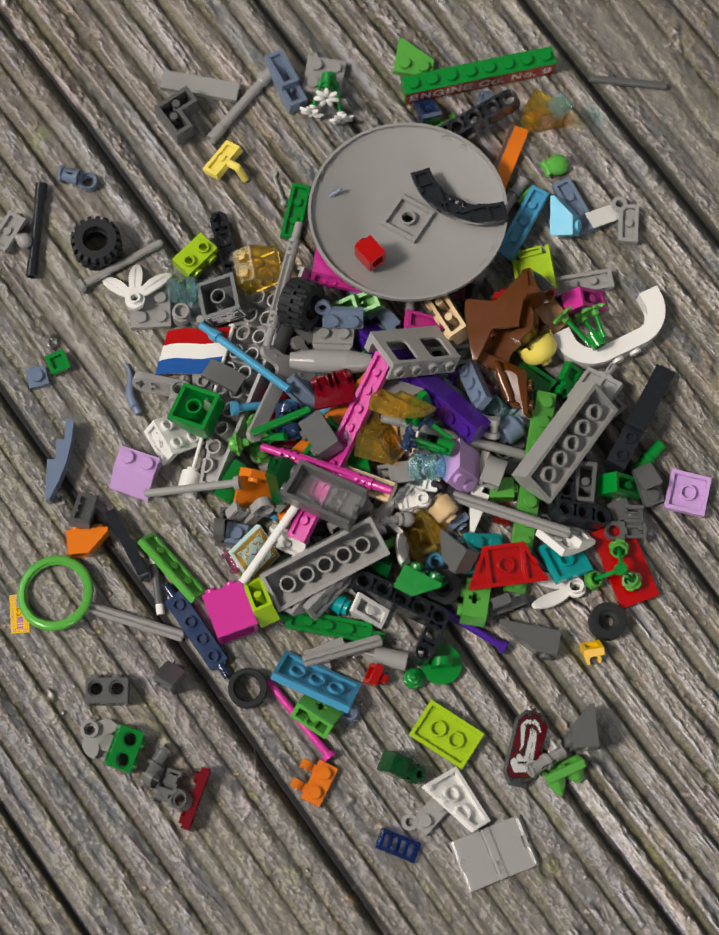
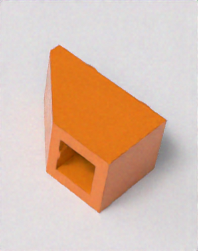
M95 524L90 529L71 527V530H66L68 556L71 558L91 557L109 537L110 531L108 526L104 527L103 524Z

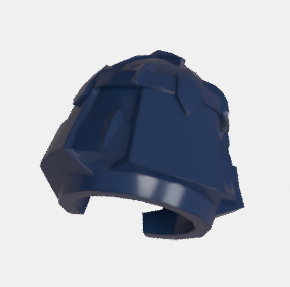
M285 400L283 403H276L274 419L298 410V404ZM313 413L274 428L275 432L288 433V439L283 442L299 441L302 439L299 433L302 429L298 423Z

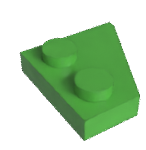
M399 37L393 74L408 76L432 71L434 59Z

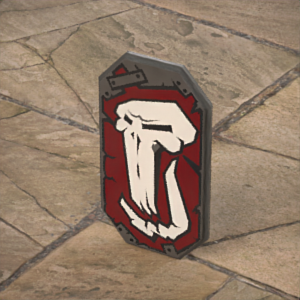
M526 709L514 721L503 767V773L508 785L525 789L537 777V775L533 778L532 776L530 777L525 767L539 759L543 752L548 725L542 713Z

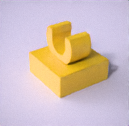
M600 640L579 643L580 652L587 665H590V658L595 656L597 662L601 663L602 658L600 655H605Z

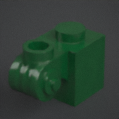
M387 750L383 751L376 769L393 778L408 780V783L412 785L421 784L426 775V770L420 764H412V759L397 752Z

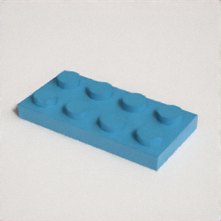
M285 650L271 676V680L347 714L362 685L318 664L305 667L302 657Z

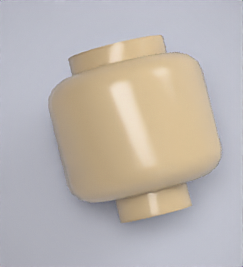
M441 492L431 499L432 502L428 507V511L438 523L446 521L449 524L457 518L455 513L459 507L450 494H442Z

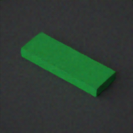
M292 182L280 239L288 241L292 237L295 222L304 224L312 186Z

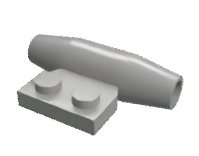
M314 327L312 342L314 349L290 352L289 365L290 369L310 373L331 374L332 371L335 372L344 368L346 370L350 369L352 373L366 372L373 357L372 354L352 351L355 338L354 328Z

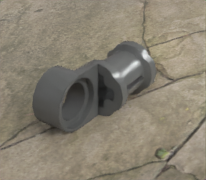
M161 744L157 745L158 749L153 757L148 759L147 762L150 765L142 779L143 784L151 789H155L156 784L162 782L164 765L169 757L174 755L172 751Z

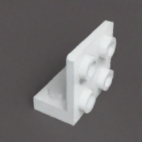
M167 416L153 420L144 431L158 458L161 459L163 466L170 464L177 454L197 448L200 437L188 433L168 420Z

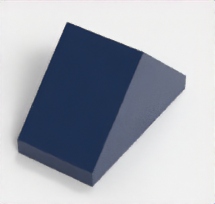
M433 98L414 102L419 123L433 126L441 123L442 112Z

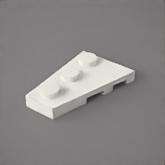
M457 767L452 768L422 787L471 833L491 821Z

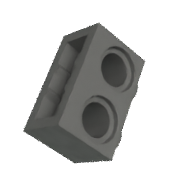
M101 674L91 675V678H86L85 704L87 706H130L129 678L125 677L124 674H113L112 678H104V675ZM95 685H101L103 688L102 692L98 695L92 694V688ZM116 685L124 686L123 692L119 695L113 693V688Z

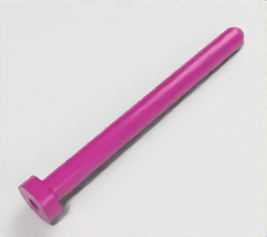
M269 678L266 680L267 687L291 715L295 707L276 683ZM296 721L322 753V760L324 762H328L336 755V752L333 749L329 750L316 733Z

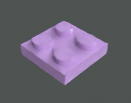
M672 468L663 509L703 518L712 478Z

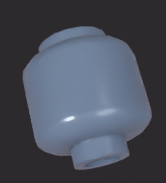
M509 414L500 421L498 431H500L499 440L503 444L508 443L512 445L525 435L524 426L526 424L520 416L515 417Z

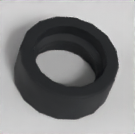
M242 668L230 677L228 694L232 702L238 707L253 709L261 705L266 699L268 693L267 681L258 670ZM245 676L254 677L260 684L259 695L249 701L238 697L235 689L237 682Z

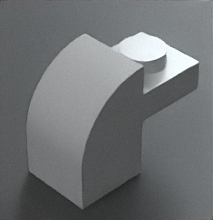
M489 454L478 485L497 492L508 461Z

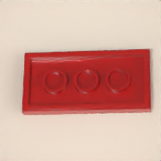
M616 526L608 528V533L611 536L616 537L619 535L620 532ZM605 528L590 533V537L596 541L594 547L606 573L613 570L614 566L618 564V558L610 554L609 544L611 541L606 539L604 535ZM625 538V543L629 544V550L627 555L623 557V562L628 566V572L633 571L641 575L642 584L640 588L633 591L626 590L622 585L623 575L618 576L614 574L607 577L617 603L622 609L660 595L637 539Z

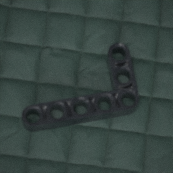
M506 89L438 127L454 132L455 127L462 126L459 132L454 133L467 138L515 112L520 107V99L513 90ZM514 97L512 103L506 104L508 98ZM491 107H497L494 113H488ZM479 116L477 122L471 123L473 117Z
M575 469L554 500L549 504V517L556 523L598 531L609 524L611 514L604 507L575 501Z
M368 571L357 573L351 584L352 590L356 594L360 592L380 605L423 625L411 653V660L416 666L426 665L433 657L449 620L447 609L419 595L410 596L395 588V584ZM358 580H364L367 586H361ZM377 588L383 589L386 595H380L377 592ZM396 597L402 598L404 604H399L396 601ZM415 606H420L423 613L417 612ZM434 615H439L442 622L436 621ZM426 633H431L434 636V640L428 639ZM418 651H423L427 658H421Z

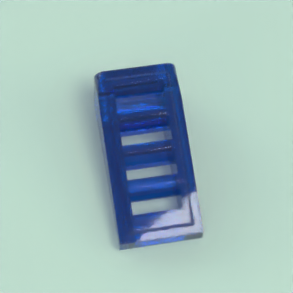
M382 827L374 849L414 864L422 843ZM386 835H388L390 838L387 846L384 847L382 845ZM394 838L398 839L395 849L391 850ZM402 841H404L406 844L401 854L398 851ZM410 844L414 845L410 857L406 856Z

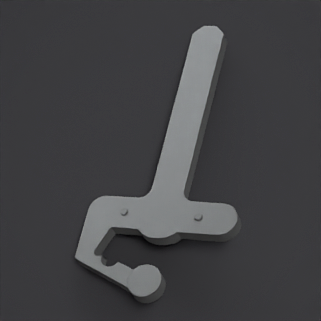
M295 336L290 339V346L293 350H309L301 336ZM271 345L270 349L260 348L261 356L275 367L274 374L283 381L295 372L302 379L310 382L316 376L315 373L290 369V355H284ZM271 381L246 432L247 439L252 443L260 441L263 433L253 437L251 429L269 422L276 403H278L283 392L282 389Z

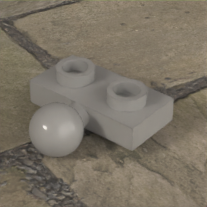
M10 210L0 224V251L5 254L8 253L15 241H17L18 246L22 249L29 248L33 241L28 233L20 234L27 223L26 218Z

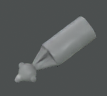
M377 647L352 654V659L362 655L371 663H378L384 667L405 671L409 653L386 647Z

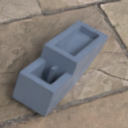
M283 50L265 55L264 58L272 81L288 114L299 111L300 107L306 108L308 99L299 85L300 79Z

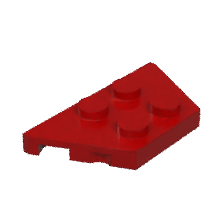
M522 541L483 546L468 589L472 591L548 581L549 579L538 565L536 558L529 552L525 542Z

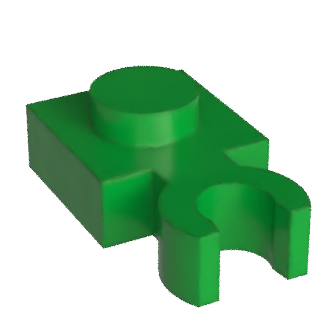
M565 361L558 376V380L561 383L556 386L554 393L562 394L561 398L567 399V395L580 379L583 370L572 362Z

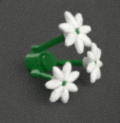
M327 71L321 74V80L318 81L312 105L306 106V108L300 107L302 114L308 115L309 118L315 117L320 119L324 114L318 113L317 101H320V106L325 105L327 102L330 107L333 106V102H337L338 113L333 119H329V122L336 125L353 121L354 115L347 116L342 110L339 82L336 81L337 75L335 73Z

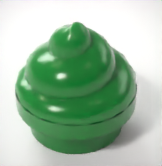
M417 668L408 669L403 677L404 684L410 689L420 688L424 683L423 673Z

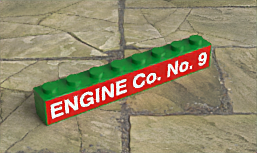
M549 46L401 77L400 88L404 103L409 104L429 98H438L554 74L557 62L553 47Z

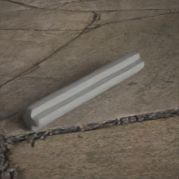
M374 635L302 656V661L305 667H310L381 647L383 645L380 635Z

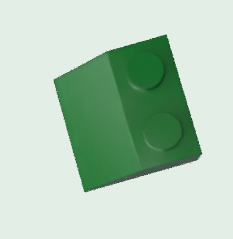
M183 383L167 419L188 433L209 440L225 407V403L221 394Z

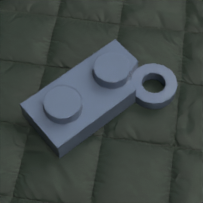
M320 299L315 303V311L323 315L322 328L363 329L364 307L331 306L330 302L325 299ZM325 305L327 308L320 309L319 306Z

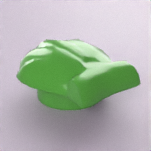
M554 154L546 161L540 162V165L546 177L566 173L569 168V161L564 155Z

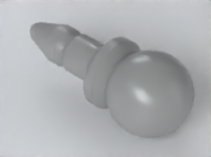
M403 511L402 513L397 512L394 516H384L379 519V522L383 524H396L398 527H410L415 522V516L411 511Z

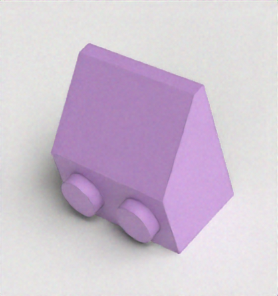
M457 437L450 456L442 455L432 467V470L452 487L468 494L479 481L480 453Z
M121 445L114 463L109 489L148 502L150 497H145L144 491L146 489H153L162 466L161 459Z

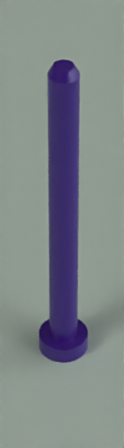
M421 595V597L431 601L426 595ZM444 607L449 612L450 620L497 647L500 654L504 653L510 643L509 641L504 640L503 642L477 626L460 624V616Z

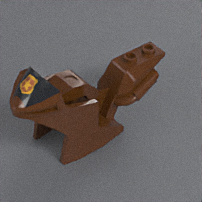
M531 268L523 269L521 274L495 301L465 300V318L473 362L479 361L482 364L483 373L490 369L496 371L495 376L505 401L513 409L522 408L524 415L528 419L532 418V412L535 411L534 400H531V392H534V382L525 370L509 363L510 357L519 346L525 347L537 336L539 319L535 309L552 303L557 294L554 285L546 277Z

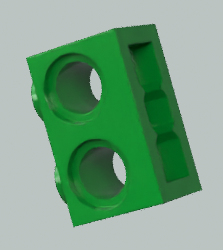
M122 724L117 725L103 765L126 774L131 773V770L134 771L138 763L137 753L143 749L146 739L143 738L145 733ZM127 734H131L134 737V742L130 746L125 743V736ZM120 754H124L127 758L123 766L119 765L117 761Z

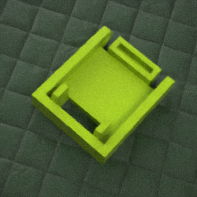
M545 244L546 253H543V248L539 245L519 251L520 260H517V257H515L514 261H511L515 279L521 274L523 269L531 268L546 277L556 290H559L549 244Z

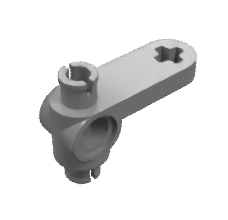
M137 372L134 374L132 385L140 391L169 397L167 401L169 413L183 383L191 385L192 379L186 376L184 380L185 375H181L179 379L146 372Z

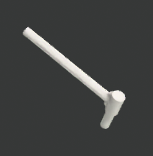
M298 490L295 496L320 507L313 502V499ZM290 506L239 579L240 582L245 585L247 584L299 508Z

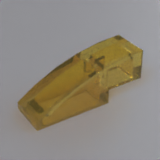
M384 389L378 390L371 394L368 409L397 418L425 417L436 410V407L402 390L394 394Z

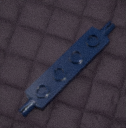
M167 583L166 586L162 587L169 596L165 604L211 671L219 670L224 679H227L228 676L232 675L225 665L229 660L228 656L194 606L180 591L175 592L171 584Z

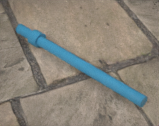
M205 322L199 324L198 328L209 335L208 338L213 342L221 344L284 392L289 393L292 387L226 339L219 330L211 328Z

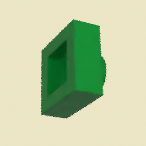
M64 349L44 356L52 376L71 369Z

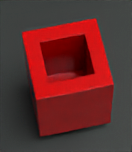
M371 235L361 238L356 243L355 256L369 272L386 261V251Z

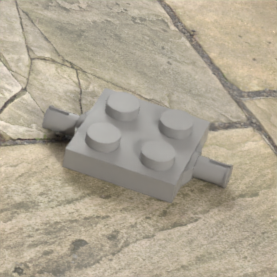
M609 363L605 371H598L588 366L567 395V399L579 382L596 383L608 399L613 402L623 388V383L611 376L615 369H617V366Z

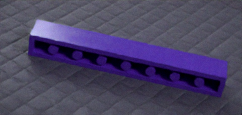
M375 323L358 331L354 340V346L361 352L365 349L364 346L370 332L382 331ZM406 349L391 350L399 360L416 359ZM437 375L397 379L424 388L432 402V409H436L433 414L467 443L470 444L484 436L491 421Z

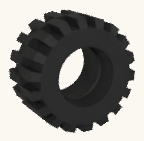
M90 216L87 217V221L83 219L79 221L80 226L76 225L74 227L75 232L71 233L72 239L70 241L78 263L81 262L85 268L88 266L89 270L94 271V268H97L98 271H101L102 267L107 268L111 263H116V258L120 259V251H123L122 239L118 227H115V223L109 222L106 217L102 220L100 216H95V219H92ZM101 236L108 240L106 246L100 250L93 251L86 248L87 242L93 237Z
M301 277L291 278L285 284L279 296L277 305L279 322L284 326L304 332L313 329L321 317L315 311V303L320 299H325L323 286L318 282ZM320 305L319 308L324 309V305Z

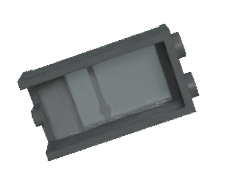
M300 459L298 464L292 467L290 471L291 477L288 482H284L280 489L282 502L295 506L350 532L368 500V489Z

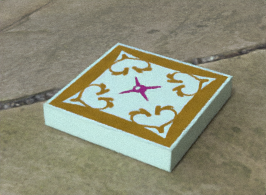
M256 524L229 551V554L242 573L246 571L268 539L261 525ZM274 545L249 581L258 578L260 573L280 556Z

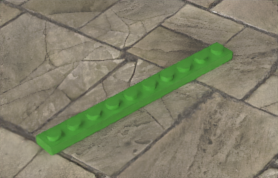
M540 390L535 391L533 399L535 411L532 412V418H530L525 456L553 419L557 394ZM520 485L516 510L537 517L540 498L528 492ZM514 522L511 543L524 541L529 548V552L532 553L535 528ZM527 583L504 586L503 591L522 595L525 594Z

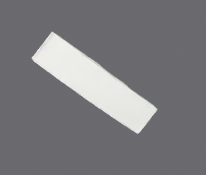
M483 449L480 455L479 479L490 452ZM478 482L474 489L470 491L471 496L487 501L490 496L483 493L484 487L478 485ZM470 507L468 508V516L470 518L468 522L469 533H474L483 512Z

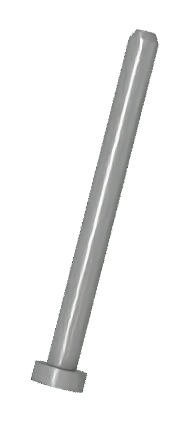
M158 239L83 281L81 279L76 280V284L80 291L84 293L87 291L86 288L157 250L164 243L161 239Z
M237 475L233 476V479L146 489L144 496L155 497L233 487L235 490H241L242 482L240 476Z

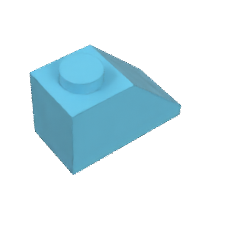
M551 196L550 236H579V232L582 229L580 216L562 197Z

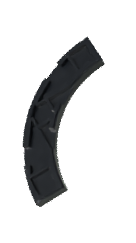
M430 168L410 173L413 183L422 198L432 208L448 218L475 225H493L509 222L504 201L477 205L466 203L464 200L446 193L433 177Z

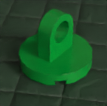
M439 643L431 660L426 665L420 666L424 677L430 683L444 686L451 684L457 679L461 672L462 661L460 654L455 648L448 644ZM424 653L421 658H427L426 654Z

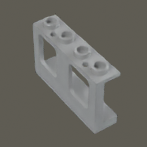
M437 325L372 331L364 346L367 352L379 351L389 365L390 369L386 376L387 380L454 372L461 358ZM436 340H438L449 355L434 357L425 347L434 346ZM409 348L416 359L399 360L391 350Z

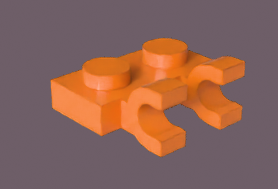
M303 758L299 767L312 773L307 784L294 777L290 787L303 792L300 799L319 808L338 768L320 759L315 765Z

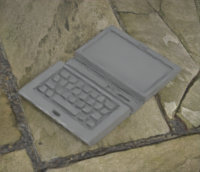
M521 815L449 843L469 893L540 865Z

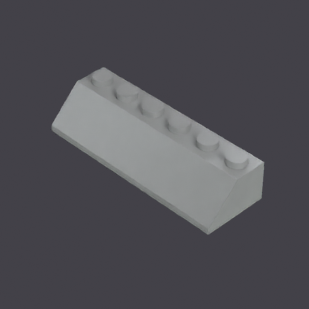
M579 382L512 473L513 478L525 490L548 504H551L618 411L596 383Z
M369 515L354 523L350 532L342 529L266 569L259 576L276 608L281 612L389 555L390 551L372 515Z

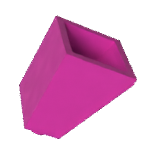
M236 580L227 582L224 584L225 587L208 589L202 595L220 645L259 631L257 620L240 581L236 582Z

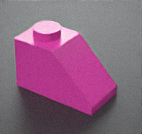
M579 286L561 294L563 309L570 306L573 307L568 313L571 315L581 313L582 309L586 307H592L599 303L606 304L604 293L600 290ZM607 306L601 307L599 312L606 311Z

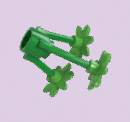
M599 303L592 307L583 308L581 313L574 314L575 318L572 319V322L567 315L573 308L570 306L554 319L553 325L555 326L559 321H562L564 324L567 323L585 342L587 347L591 346L593 351L598 350L607 344L604 338L607 335L599 318V309L607 306V304ZM589 317H595L599 331L597 329L593 330L589 323ZM581 322L586 325L590 332L587 337L576 327Z

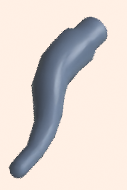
M125 363L128 375L125 390L126 400L130 409L137 416L143 411L134 394L131 368L128 363Z

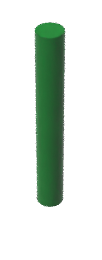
M309 406L303 407L251 429L253 437L306 416L311 413Z

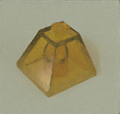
M425 509L414 514L415 522L412 526L399 527L407 537L406 542L409 544L410 562L441 551L439 532L441 529L446 528L442 523H438Z

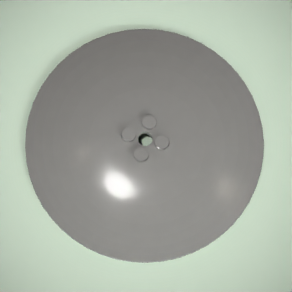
M424 123L386 124L353 136L341 144L325 160L316 174L309 194L308 222L313 242L320 256L343 281L366 294L382 299L403 302L424 301L439 298L463 288L476 279L494 260L504 240L507 222L493 225H475L446 217L432 208L422 198L413 183L410 173L430 168L437 183L449 195L475 205L504 201L508 213V200L503 182L488 157L462 136L447 129ZM340 187L342 188V191L337 195L329 197L330 193ZM404 216H411L413 220L405 222L402 218ZM369 235L386 251V261L371 272L355 256L356 243L361 238H366Z

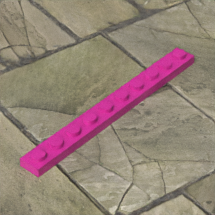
M377 350L354 395V401L350 403L336 432V436L344 449L325 462L342 468L345 467L387 380L386 376L390 367ZM314 479L306 495L313 499L314 503L324 508L334 487ZM299 509L287 536L307 545L319 521V517Z

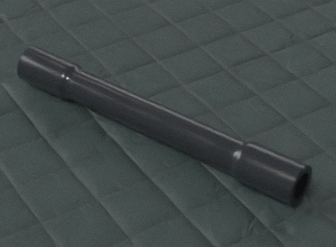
M36 182L35 204L31 231L33 241L30 246L26 268V277L30 279L38 278L44 204L46 202L48 185L44 182Z

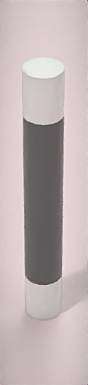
M149 557L156 613L160 616L165 614L159 567Z

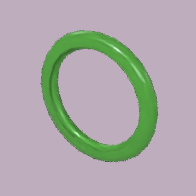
M62 555L45 557L30 566L22 576L17 591L20 612L27 622L41 630L58 631L69 628L80 621L89 610L94 594L93 580L86 567L74 558ZM53 565L69 567L80 576L83 583L84 593L80 606L72 615L63 620L47 621L38 617L30 609L27 600V591L31 580L39 571Z

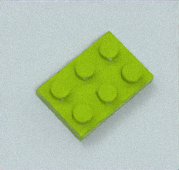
M431 699L408 736L462 770L484 736V733Z

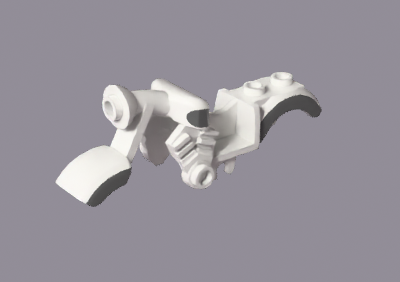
M433 414L431 418L434 420V423L443 427L442 420ZM414 430L416 432L415 437L429 442L433 438V435ZM418 447L417 449L412 448V453H409V459L412 460V464L416 468L415 480L407 483H397L398 487L391 503L383 502L373 518L382 535L387 534L385 526L397 535L395 552L402 568L404 564L411 563L409 559V544L406 542L407 537L404 535V531L396 524H383L379 522V519L384 516H391L394 509H398L401 513L403 511H411L415 519H429L432 515L428 511V507L431 505V499L436 496L433 492H437L438 489L442 490V485L436 483L437 481L440 482V477L432 470V467L435 465L432 454L429 450ZM437 453V461L442 457V455L439 453Z

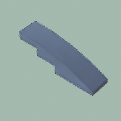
M66 420L65 439H56L55 459H47L45 500L48 504H52L70 464L76 432L74 420Z

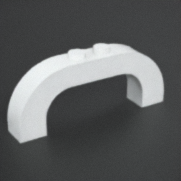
M656 285L639 293L636 301L644 314V324L640 328L593 351L592 348L581 345L575 339L570 328L567 327L553 334L557 342L556 354L564 362L570 361L580 369L586 370L588 366L593 369H599L609 365V363L616 365L622 362L624 357L628 355L633 357L639 354L641 349L655 339L664 322L665 302L658 286Z

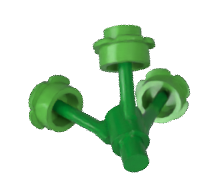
M616 539L609 544L610 554L618 558V564L614 566L613 570L600 574L598 571H592L584 575V583L590 590H596L597 587L602 585L603 578L614 574L618 576L623 575L622 585L628 591L638 589L642 584L641 575L633 571L628 572V566L623 562V557L627 555L629 550V544L625 543L623 539Z

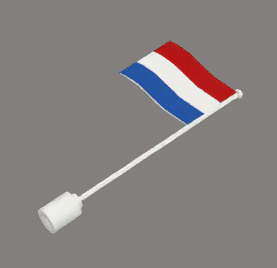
M231 323L229 327L216 329L231 342L234 329L237 326ZM181 328L170 330L167 332L155 375H200L211 359L225 364L228 350L218 342H213L208 338L209 335L200 329ZM214 385L213 392L217 393L218 386ZM200 437L192 467L182 470L178 486L199 483L201 473H199L196 465L204 438ZM197 492L177 495L188 499H196Z

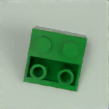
M415 561V563L404 564L394 587L410 596H415L446 586L448 581L444 580L445 576L437 571L429 572L425 570V565Z

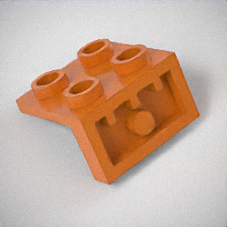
M240 467L239 476L242 488L235 491L233 502L235 500L238 501L239 506L245 507L246 510L247 508L250 509V505L260 497L268 496L271 498L265 476L266 472Z

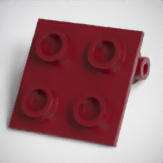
M344 368L335 372L332 371V377L329 373H326V378L322 374L316 375L311 379L312 386H315V411L354 401V373L350 369L346 370Z

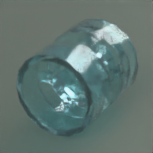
M196 276L184 277L183 280L180 278L167 279L170 304L182 303L183 300L187 303L199 301Z
M491 394L493 399L481 413L500 417L501 421L510 414L511 407L504 399Z
M411 454L408 460L410 478L412 480L443 479L446 472V462L443 454Z

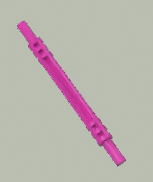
M262 443L260 446V450L275 456H284L298 464L300 459L368 490L375 489L389 495L393 493L394 487L377 482L375 478L284 447L277 448Z

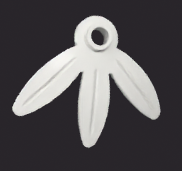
M136 264L129 273V287L122 281L112 277H105L102 279V282L110 291L124 297L128 308L137 311L144 306L145 296L150 295L165 285L172 275L170 273L156 275L142 286V268L139 264Z
M544 572L549 580L536 583L547 588L556 589L557 591L538 598L532 603V607L534 609H547L562 603L569 596L579 598L585 594L586 585L580 578L555 585L550 573ZM577 586L580 589L575 591L572 588Z

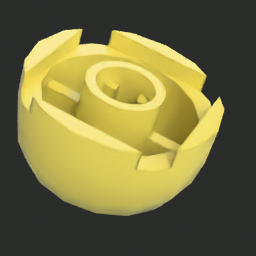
M547 328L539 331L540 335H537L525 347L519 346L516 349V352L525 363L534 366L540 364L546 366L552 362L551 357L556 353L557 342L550 329Z

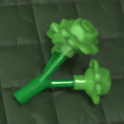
M255 414L249 416L246 422L247 430ZM267 431L265 433L268 436L261 437L260 441L253 442L252 444L247 438L242 439L241 436H238L237 432H234L233 437L228 439V445L231 452H236L240 456L243 448L252 444V447L249 449L252 455L251 458L258 464L263 462L269 463L273 455L261 451V444L264 443L263 441H268L266 443L268 445H271L274 441H285L288 439V433H272Z

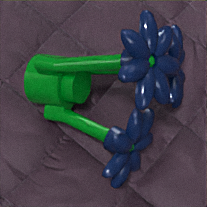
M432 409L427 413V416L419 423L418 430L426 424L429 427L432 426L444 438L439 437L437 444L415 437L416 432L412 430L413 424L411 423L406 427L405 434L402 435L403 440L401 441V447L406 451L407 457L409 453H412V448L417 449V447L450 456L455 441L451 440L453 435L446 433L431 418L436 409Z

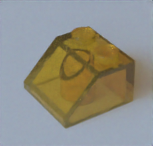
M536 88L524 106L521 123L526 129L535 132L563 128L566 124L570 108Z
M249 244L232 252L237 285L248 295L277 284L281 271V261L277 246Z
M370 419L357 432L354 456L393 466L406 451L401 447L402 440L393 427L380 422V419Z

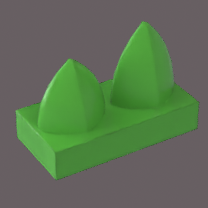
M576 754L553 765V768L544 770L540 774L553 792L563 796L565 776H568L573 782L580 784L584 776L586 764L584 759Z

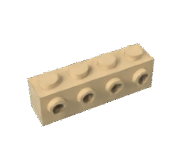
M449 294L424 301L430 312L433 310L435 313L433 318L436 323L445 329L443 334L449 342L453 340L459 345L468 339L466 321Z

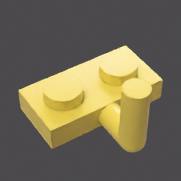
M228 140L225 141L203 168L205 174L217 180L229 168L236 171L242 182L249 180L242 166L235 162L243 150L240 146Z

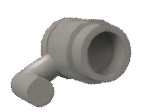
M178 303L172 309L173 323L180 328H185L190 324L199 326L201 322H205L202 315H198L197 318L193 317L190 308L184 303Z

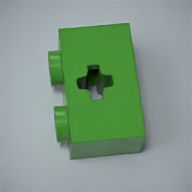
M467 578L466 585H462L460 597H463V603H459L457 615L460 616L459 623L484 628L491 588L469 591L468 587L471 578Z
M304 694L297 702L290 717L326 739L336 726L343 712Z

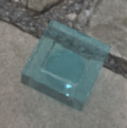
M559 91L546 102L545 106L560 119L573 108L574 104L562 91Z

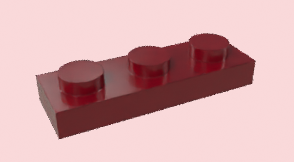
M202 766L201 771H196L193 782L196 783L194 791H189L193 799L192 805L186 812L182 811L178 822L181 824L180 828L188 832L191 830L211 774L209 768Z

